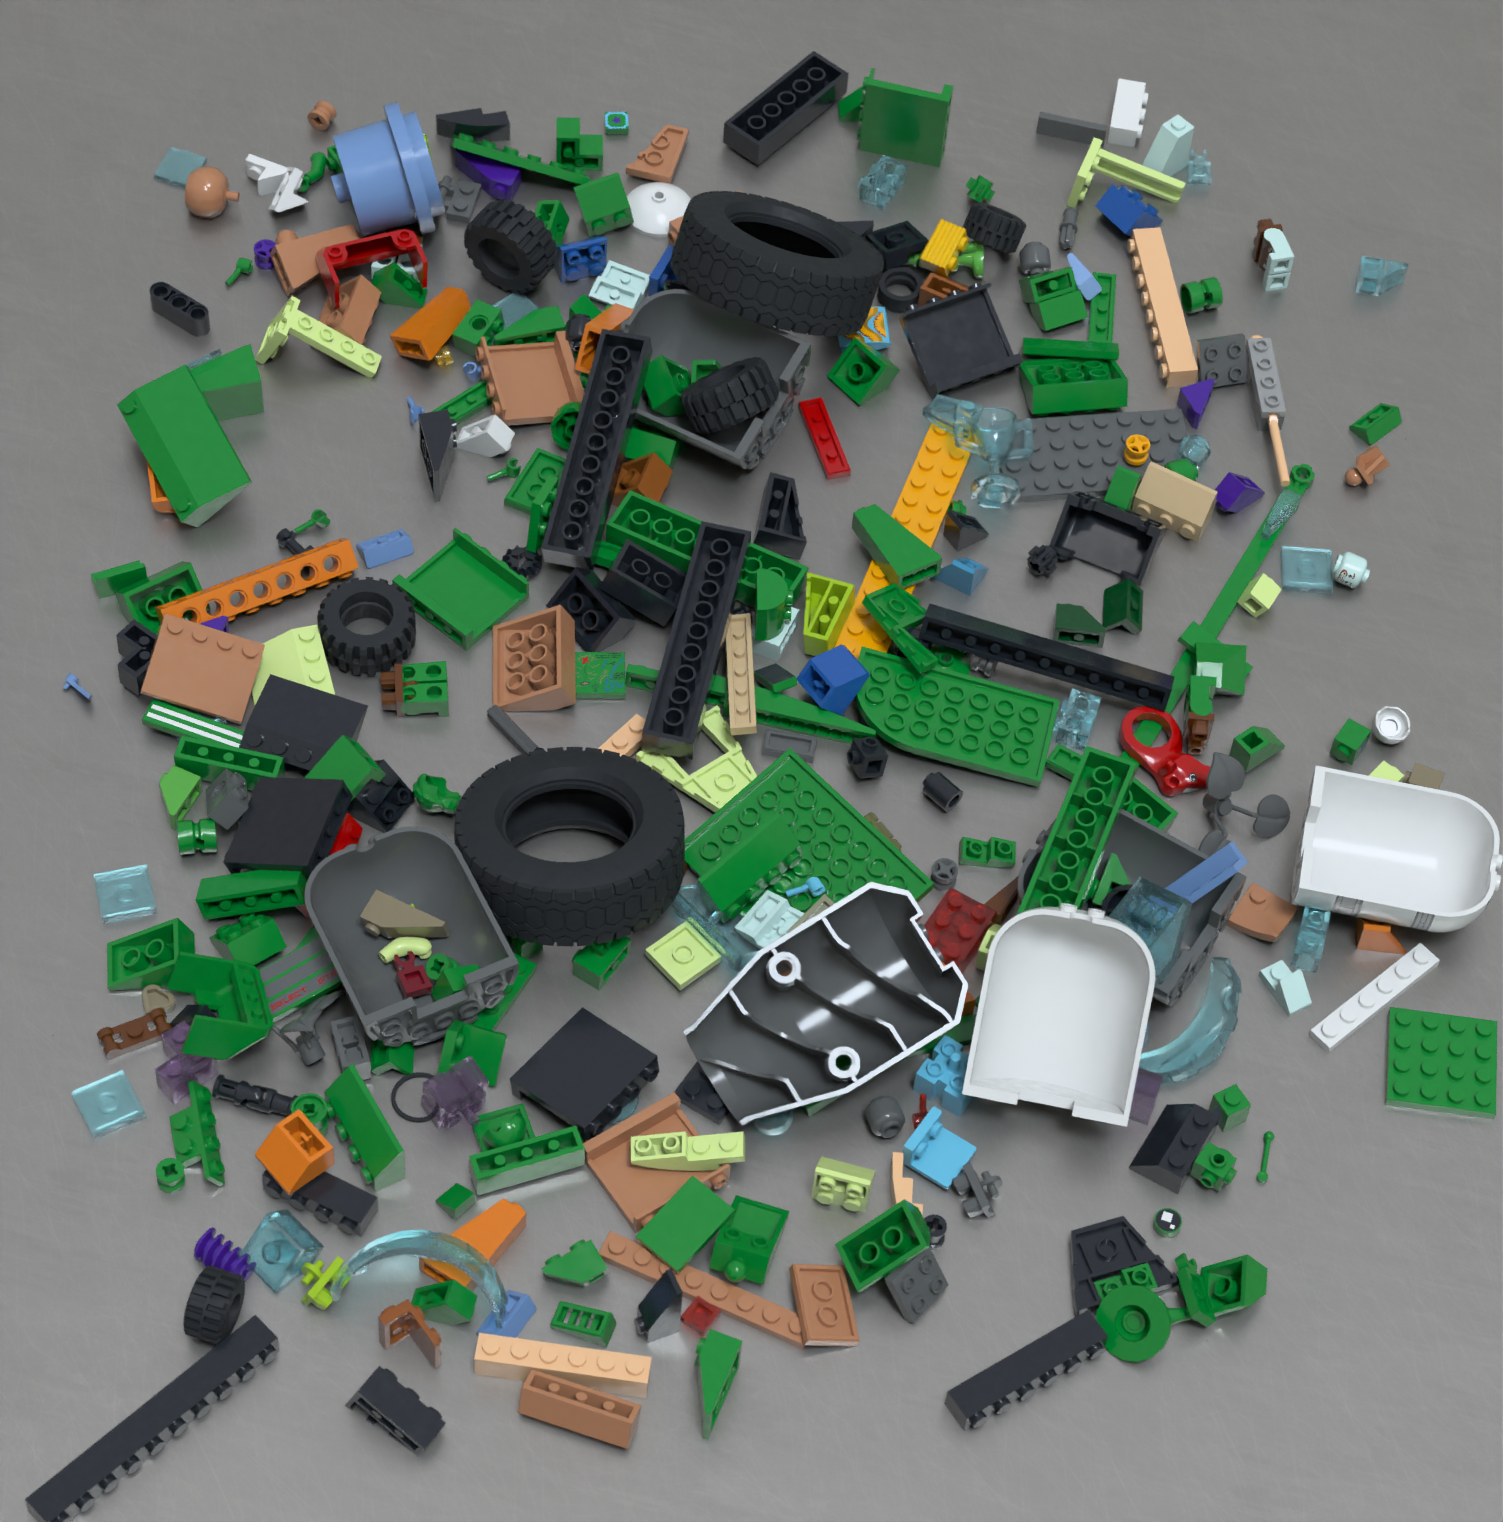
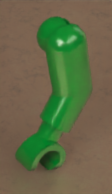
M317 152L311 155V170L304 174L301 187L295 192L306 191L309 184L323 177L326 166V155L324 153Z

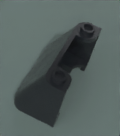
M1074 491L1067 496L1049 546L1056 551L1060 559L1067 560L1068 557H1076L1120 574L1119 576L1123 578V581L1129 579L1135 585H1142L1168 526L1092 495Z

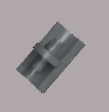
M971 1163L963 1165L965 1172L952 1180L960 1195L971 1190L975 1192V1196L962 1201L969 1217L978 1216L982 1213H985L987 1218L995 1215L986 1194L990 1193L992 1199L999 1196L997 1189L1002 1186L1001 1178L999 1176H991L989 1171H984L981 1174L983 1180L980 1182Z

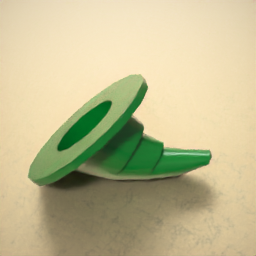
M1131 1284L1113 1289L1102 1299L1096 1312V1321L1108 1335L1105 1348L1121 1360L1132 1362L1153 1358L1165 1347L1170 1336L1171 1325L1191 1319L1186 1312V1308H1167L1156 1292L1145 1286Z

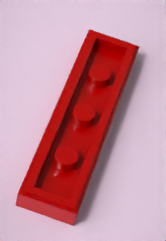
M822 397L798 402V409L826 479L832 480L850 476V466Z

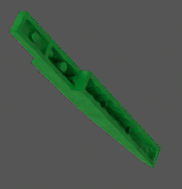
M628 664L625 687L653 693L660 670L647 668L642 665ZM716 675L708 705L723 708V717L730 718L728 678ZM755 686L756 720L758 725L850 745L853 739L876 736V730L801 700Z

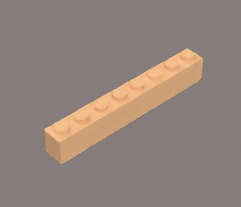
M1161 228L1133 229L1131 239H1128L1127 247L1128 252L1132 253L1133 271H1137V287L1141 288L1142 291L1141 303L1142 306H1146V322L1151 325L1150 338L1156 345L1155 357L1156 360H1160V377L1164 378L1166 387H1181L1195 384L1198 367Z

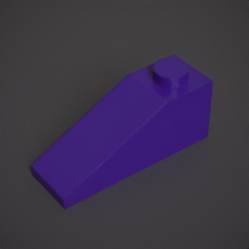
M455 149V167L474 183L482 184V190L488 195L506 201L513 200L522 183V167L461 149Z

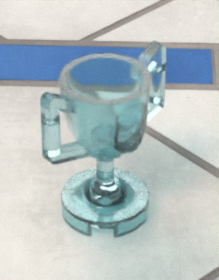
M1002 407L983 408L974 412L971 416L961 408H957L954 412L953 423L955 446L979 455L981 459L990 465V474L980 476L972 482L971 499L976 498L978 505L986 508H1001L1000 502L1011 500V505H1013L1020 498V483L1010 475L1000 474V463L1006 459L1026 458L1032 455L1034 451L1032 419L1027 418L1017 423L1016 414ZM963 422L970 427L973 443L964 440ZM1024 429V449L1012 450L1016 432Z

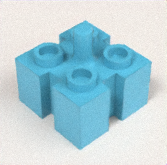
M944 1035L933 1050L932 1060L927 1058L916 1072L913 1090L931 1101L935 1096L942 1100L941 1107L960 1117L972 1099V1096L962 1094L969 1055L962 1052V1044Z

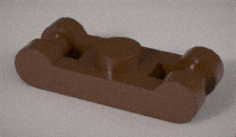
M156 1008L148 1015L112 1028H102L97 1032V1037L100 1043L105 1046L103 1050L106 1057L113 1059L167 1039L174 1034V1030L171 1024L166 1021L167 1015L163 1008ZM157 1026L155 1030H149V1027ZM121 1038L123 1042L117 1043L114 1040Z

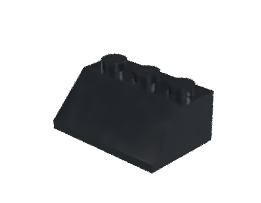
M575 567L546 606L551 608L561 604L575 621V639L586 652H601L621 641L637 620L618 599L599 589L602 581L593 571Z
M1167 1104L1130 1164L1129 1169L1179 1194L1191 1174L1194 1161L1207 1142H1210L1220 1116L1197 1104Z

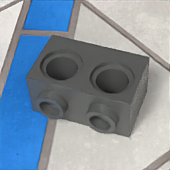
M358 1016L330 1021L331 1039L341 1074L348 1066L354 1064L363 1080L370 1079V1058Z

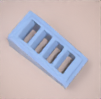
M1069 253L1067 258L1070 267L1073 269L1077 288L1081 290V293L1087 300H1091L1102 291V287L1075 255Z

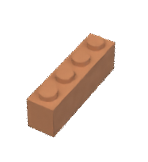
M531 1369L521 1389L518 1413L628 1449L638 1428L641 1405Z

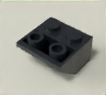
M382 759L375 762L385 772L384 778L380 782L370 779L351 801L347 811L354 819L385 833L393 828L415 799V796L389 764Z

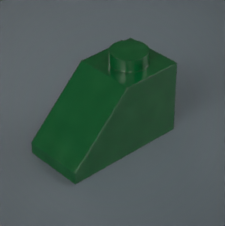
M1057 603L1052 640L1064 644L1103 648L1106 634L1105 627L1082 606Z

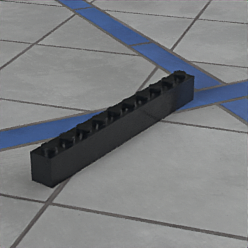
M930 603L919 634V638L1161 711L1166 709L1175 678L1172 675Z
M254 1315L25 1499L28 1512L37 1522H71L72 1518L79 1512L87 1511L95 1503V1499L104 1492L112 1491L121 1478L126 1474L134 1473L147 1457L159 1453L168 1440L173 1436L181 1435L187 1429L188 1424L195 1418H201L206 1415L216 1401L227 1398L236 1385L241 1381L249 1380L254 1375L256 1369L263 1363L271 1362L279 1351L278 1337Z

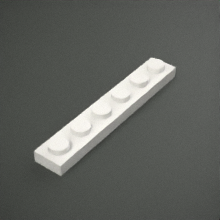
M1419 943L1312 1028L1309 1036L1327 1053L1331 1052L1437 967L1440 960L1422 943Z

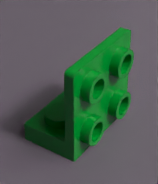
M454 1020L446 1032L436 1081L447 1083L453 1075L489 1086H495L507 1035Z

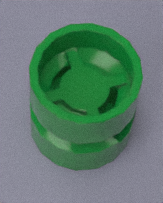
M1216 277L1202 279L1199 283L1197 281L1184 283L1180 287L1181 303L1187 314L1200 312L1204 308L1208 310L1217 308L1222 305V289Z
M200 819L198 823H194L193 820L177 821L180 855L195 854L197 849H200L202 853L218 852L216 824L213 819Z
M305 1093L298 1096L292 1103L291 1114L300 1109L325 1138L329 1129L326 1101L314 1093Z

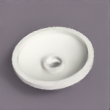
M652 182L641 185L632 190L627 196L634 220L629 225L637 232L646 236L668 237L669 221L684 215L691 198L682 189L668 183Z

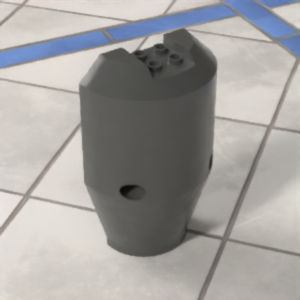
M869 882L757 952L693 1025L683 1030V1034L704 1073L725 1106L741 1126L753 1119L848 1093L960 1023L968 983L954 961L945 967L943 966L942 962L945 961L943 955L937 947L932 948L927 941L930 936L923 924L917 925L916 923L923 916V912L908 890ZM779 963H785L791 968V973L788 976L778 974L776 966ZM838 1057L845 1058L850 1062L848 1070L842 1071L836 1067L835 1063Z

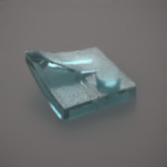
M937 394L933 401L923 408L922 415L938 427L968 439L982 415L983 405Z

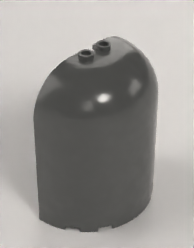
M683 289L665 290L649 296L635 308L629 319L624 320L620 327V332L650 337L653 350L650 362L663 355L688 368L690 373H692V360H716L722 367L753 357H760L765 360L779 390L778 399L764 411L739 424L737 423L732 425V427L724 428L717 432L700 434L693 429L686 413L667 417L653 411L649 406V397L644 388L642 389L635 419L743 469L756 467L759 458H765L792 415L794 396H799L803 388L805 366H809L811 343L775 327L760 324L759 321L754 322L743 318L742 315L738 316L727 311L726 308H721L711 303V301H707L699 296L698 293Z
M1122 809L1097 869L1096 879L1101 881L1111 853L1117 855L1130 884L1142 887L1153 897L1210 856ZM1055 820L1047 831L1042 830L1036 840V844L1039 845L1036 850L1029 849L1023 857L1022 863L1024 864L1019 872L1017 885L1020 905ZM1237 872L1158 927L1153 921L1150 928L1139 935L1149 948L1154 962L1155 985L1152 996L1154 999L1171 1006L1176 1002L1178 996H1182L1193 982L1214 948L1219 935L1217 931L1223 932L1232 915L1230 912L1235 901L1237 902L1246 881L1245 875ZM1088 899L1087 902H1084L1081 910L1088 911L1089 908L1101 909L1093 906V899ZM1156 906L1154 920L1161 914L1159 910L1156 908Z
M402 827L383 834L373 835L368 840L369 845L359 848L357 844H350L344 849L326 857L315 867L306 883L305 904L307 912L366 1033L372 1040L379 1039L383 1041L384 1045L399 1047L403 1042L412 1041L413 1045L428 1043L445 1037L447 1029L454 1020L468 1024L475 1022L479 1019L477 1016L479 1012L486 1007L493 1008L505 996L503 990L507 985L514 983L518 974L519 963L460 850L448 837L424 827ZM375 890L381 891L408 905L413 904L415 908L446 922L451 932L448 937L424 938L429 940L432 945L431 956L438 953L444 954L456 960L460 967L474 964L479 965L480 969L463 975L465 990L438 1001L434 1000L431 993L405 999L396 979L398 970L394 967L393 961L386 964L378 954L379 951L396 938H387L381 934L374 936L364 929L365 926L360 918ZM407 955L399 957L403 962L408 961ZM415 955L414 966L423 965L426 971V964L429 958L420 959L418 955ZM428 977L432 984L433 990L437 981L432 980L430 977Z

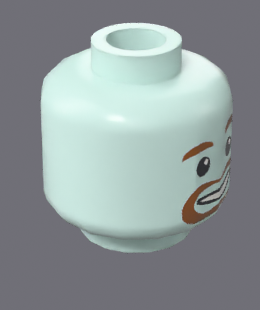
M1347 551L1343 555L1339 554L1331 572L1334 573V579L1337 582L1350 588H1355L1360 582L1363 584L1366 582L1370 570L1366 569L1367 560Z

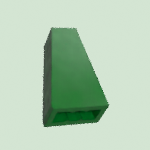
M873 504L853 512V531L891 584L895 583L902 589H905L940 574L942 557L879 506Z

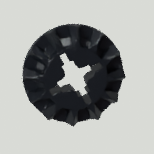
M516 545L514 549H507L506 554L502 557V561L518 575L521 574L526 579H529L540 572L542 556L537 551L536 553L527 551V545L525 547ZM525 557L526 561H524L523 564H521V567H519L518 561H520L521 558Z

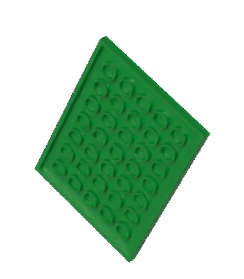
M791 748L685 839L686 865L700 878L776 812L787 823L801 844L803 854L801 861L794 868H788L777 883L767 886L757 900L746 904L738 915L741 919L767 890L787 899L791 907L806 913L824 894L834 903H837L869 882L908 890L916 903L935 888L934 882ZM811 877L819 878L825 888V892L816 897L812 896L810 891L787 897L786 894L787 890L806 884V881Z

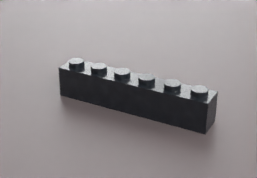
M1087 1310L947 1391L945 1405L964 1431L972 1426L977 1428L984 1424L992 1414L996 1412L1001 1414L1008 1410L1012 1405L1011 1403L1016 1400L1029 1398L1035 1392V1389L1044 1385L1047 1387L1053 1384L1059 1375L1064 1372L1071 1373L1075 1371L1088 1358L1095 1359L1105 1351L1108 1335L1090 1311Z

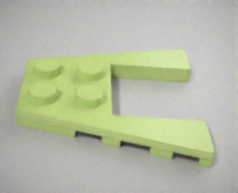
M718 706L705 712L701 729L725 754L691 775H688L670 755L648 750H641L636 753L637 762L641 761L650 766L651 770L657 771L669 783L715 813L757 777L749 760L746 761L739 742H736L733 735H731L730 726L727 721H724Z

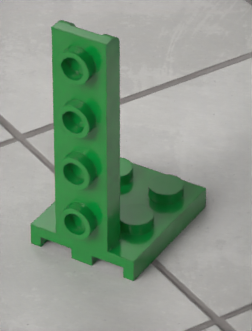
M549 475L532 502L527 551L536 553L538 548L542 547L558 490L559 478ZM601 541L596 564L610 568L621 546Z

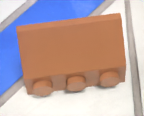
M359 275L340 285V308L335 309L328 294L318 321L363 345L366 340V332L372 324L371 319L374 311L379 306L378 301L382 292L363 275Z

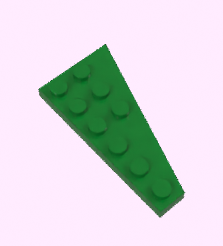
M459 133V136L453 134L451 138V146L457 149L580 185L590 181L586 171L573 167L572 171L564 169V164L550 161V164L542 162L541 157L531 154L525 157L519 155L517 149L504 146V150L496 148L494 142L482 139L480 143L474 141L473 136Z

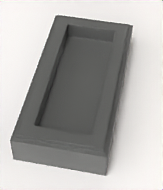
M767 729L762 755L779 758L791 748L805 762L813 763L817 737Z

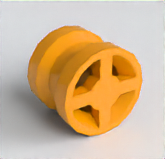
M1140 434L1131 435L1127 438L1124 450L1126 462L1139 466L1147 461L1150 449L1148 438Z

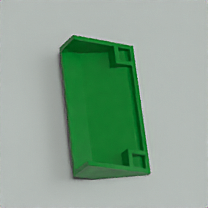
M183 365L135 389L117 404L182 523L199 527L252 483L187 365Z

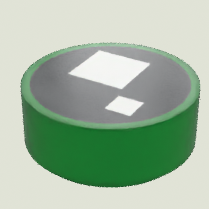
M1171 1208L1160 1209L1155 1214L1153 1221L1154 1230L1163 1237L1177 1235L1182 1225L1181 1215Z

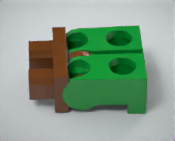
M446 661L414 663L404 666L402 664H394L395 671L381 672L382 690L395 689V692L381 693L382 710H396L397 717H403L405 714L417 715L438 712L439 716H449Z
M1190 676L1184 699L1182 735L1183 744H1188L1187 753L1202 755L1204 746L1208 745L1214 723V714L1211 713L1217 677Z

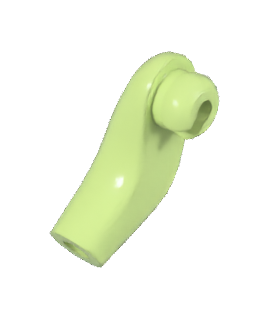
M398 937L379 951L378 954L386 964L394 960V955L398 954L399 957L407 955L408 951H412L420 959H427L431 956L432 945L425 938Z

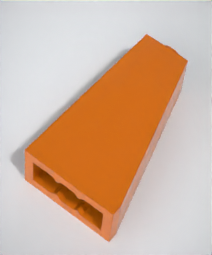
M446 287L389 336L398 355L430 361L449 339L471 308L466 292L460 288Z
M615 303L585 324L575 370L590 374L602 329L620 332L623 321L629 319L634 309Z
M503 1198L422 1253L419 1257L420 1271L438 1283L455 1279L473 1292L526 1227V1212L519 1204L515 1202L510 1203Z

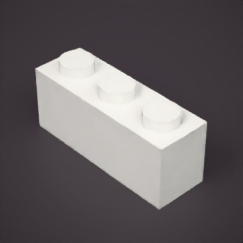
M1125 79L1118 80L1107 143L1134 147L1136 138L1141 139L1143 125H1139V122L1143 123L1146 109H1143L1142 106L1146 107L1148 93L1144 92L1146 83Z

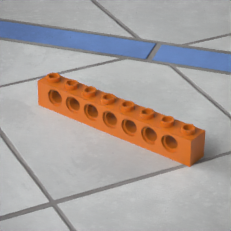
M340 538L155 607L160 624L165 613L182 618L183 613L187 610H191L193 614L191 621L198 624L220 616H227L228 621L236 618L235 614L244 611L245 614L259 610V605L268 602V605H273L283 601L282 597L288 594L297 596L305 593L306 588L315 585V587L327 585L330 583L329 579L338 576V579L348 577L353 574L352 570L359 568L350 540ZM331 557L333 566L331 569L325 570L324 561ZM304 566H308L310 569V574L306 579H302L300 575L301 569ZM284 574L287 579L286 584L279 588L277 579ZM261 583L263 592L260 596L256 597L253 592L254 587ZM238 592L240 600L236 605L232 606L230 597L233 593ZM214 601L216 603V610L214 613L208 614L206 606L209 602Z

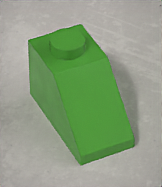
M173 765L168 773L162 775L159 787L171 829L177 830V821L184 820L203 790L200 776Z

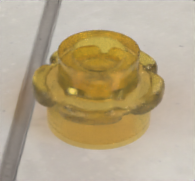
M442 346L434 358L438 366L443 364L444 368H447V365L453 363V358L448 346Z

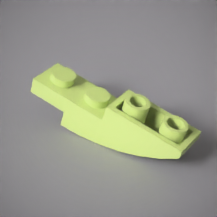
M686 1131L631 1137V1163L643 1167L680 1171L717 1170L720 1168V1164L745 1162V1135L743 1131L688 1137Z

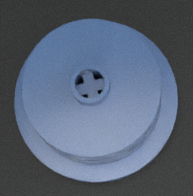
M398 102L383 105L385 120L332 136L343 172L331 176L339 204L352 201L362 236L416 222L421 235L436 231L433 217L445 214V209L428 148L415 111L402 115Z

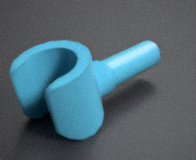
M811 877L806 881V884L787 890L786 894L787 897L810 891L812 896L816 897L823 894L825 888L819 878Z

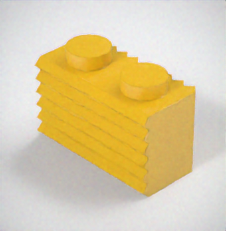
M940 219L919 258L921 267L945 277L948 276L950 271L953 272L958 264L957 257L959 253L965 251L969 242L966 229Z

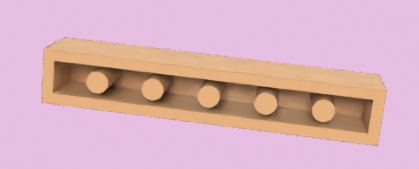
M479 1333L474 1358V1374L525 1381L531 1369L604 1393L647 1398L652 1357Z

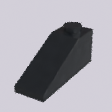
M672 1268L663 1273L637 1307V1318H634V1323L639 1335L644 1334L647 1343L680 1331L683 1292Z

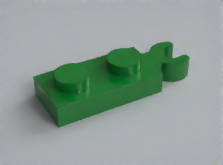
M1182 1253L1175 1258V1263L1179 1269L1177 1271L1180 1281L1179 1289L1187 1304L1186 1312L1193 1321H1198L1209 1327L1216 1322L1203 1277L1197 1274L1198 1267L1195 1259L1192 1258L1188 1261L1186 1254Z

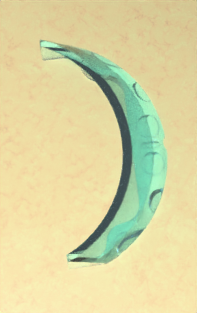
M1213 957L1210 959L1208 989L1197 1016L1190 1026L1169 1044L1153 1051L1141 1053L1137 1081L1150 1084L1183 1081L1195 1076L1202 1068L1212 1064L1225 1049L1224 1044L1237 1025L1238 1018L1236 1015L1239 993L1242 991L1241 981L1228 958Z
M429 1230L400 1231L370 1242L358 1250L342 1266L330 1289L332 1300L339 1301L342 1285L347 1278L363 1274L368 1270L370 1263L377 1260L403 1255L450 1263L466 1273L476 1282L487 1297L495 1316L497 1328H503L508 1304L506 1291L499 1275L478 1250L452 1235L442 1232L434 1233Z

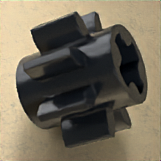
M1036 545L1028 552L1030 555L1027 558L1028 567L1034 574L1043 576L1047 573L1050 575L1057 568L1055 564L1058 562V555L1052 547L1048 545L1038 547Z

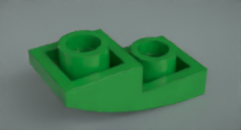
M962 837L959 842V864L987 868L1014 867L1016 864V842L991 837L988 842Z
M1148 1263L1123 1269L1118 1276L1093 1283L1100 1302L1113 1289L1128 1284L1145 1286L1152 1291L1158 1289Z

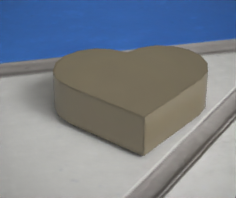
M155 984L148 985L143 989L142 1000L145 1015H148L156 1008H163L166 1014L171 1013L175 1009L176 1001L171 992L162 991L161 987Z

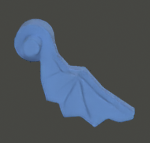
M69 673L65 678L67 682L63 688L67 690L72 685L90 700L93 696L77 684L79 679Z

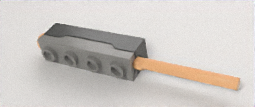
M1253 335L1247 338L1246 370L1257 431L1270 430L1281 486L1285 487L1290 485V479L1279 430L1282 429L1286 409L1271 338Z

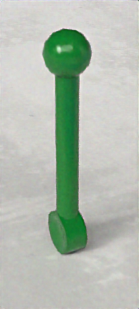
M1271 1131L1264 1133L1265 1147L1261 1171L1256 1177L1259 1183H1265L1268 1179L1266 1169L1270 1144L1274 1140V1134Z

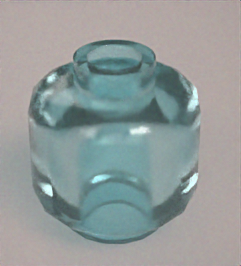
M1198 434L1185 436L1174 454L1178 459L1189 460L1191 464L1197 467V470H1200L1211 454L1210 444L1204 437Z

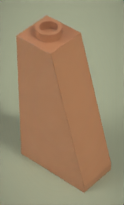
M353 223L274 246L270 256L287 297L294 295L321 277L316 264V253L319 249L361 239V235L355 230Z

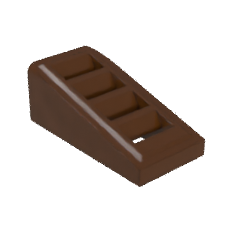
M1019 876L981 907L979 920L990 927L994 923L998 925L1003 923L1018 900L1017 885Z

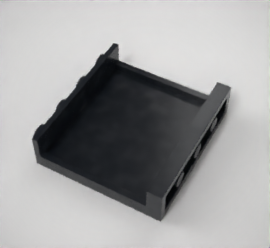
M979 282L971 285L964 292L955 290L947 294V298L940 300L939 297H935L926 301V305L918 307V304L911 305L904 309L905 312L899 318L931 398L1016 369L1023 363L1020 353L1013 354L987 291L992 286L991 283L982 285Z
M260 777L252 791L248 809L244 812L238 829L234 833V838L228 852L225 854L223 863L231 874L240 873L241 869L302 871L308 880L315 867L329 856L353 798L352 793L343 780Z
M582 1007L510 1078L512 1094L520 1100L527 1095L572 1126H577V1129L583 1134L584 1142L601 1134L604 1127L612 1119L617 1118L622 1109L630 1101L635 1100L640 1091L649 1082H653L659 1073L658 1058L656 1054Z

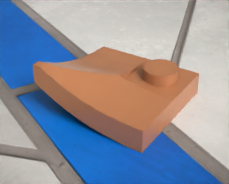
M1252 882L1231 913L1232 915L1227 926L1249 936L1275 942L1296 916L1299 907Z

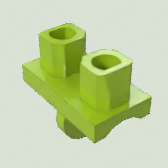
M337 1256L323 1273L320 1270L324 1263L319 1259L314 1265L308 1262L302 1265L301 1271L305 1276L302 1278L301 1283L304 1286H308L311 1281L315 1282L301 1300L304 1305L308 1306L310 1303H313L325 1311L331 1304L335 1296L324 1288L329 1281L337 1289L341 1290L352 1277L341 1266L344 1262L342 1258Z

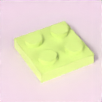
M687 921L645 950V955L679 990H682L720 963L722 957Z

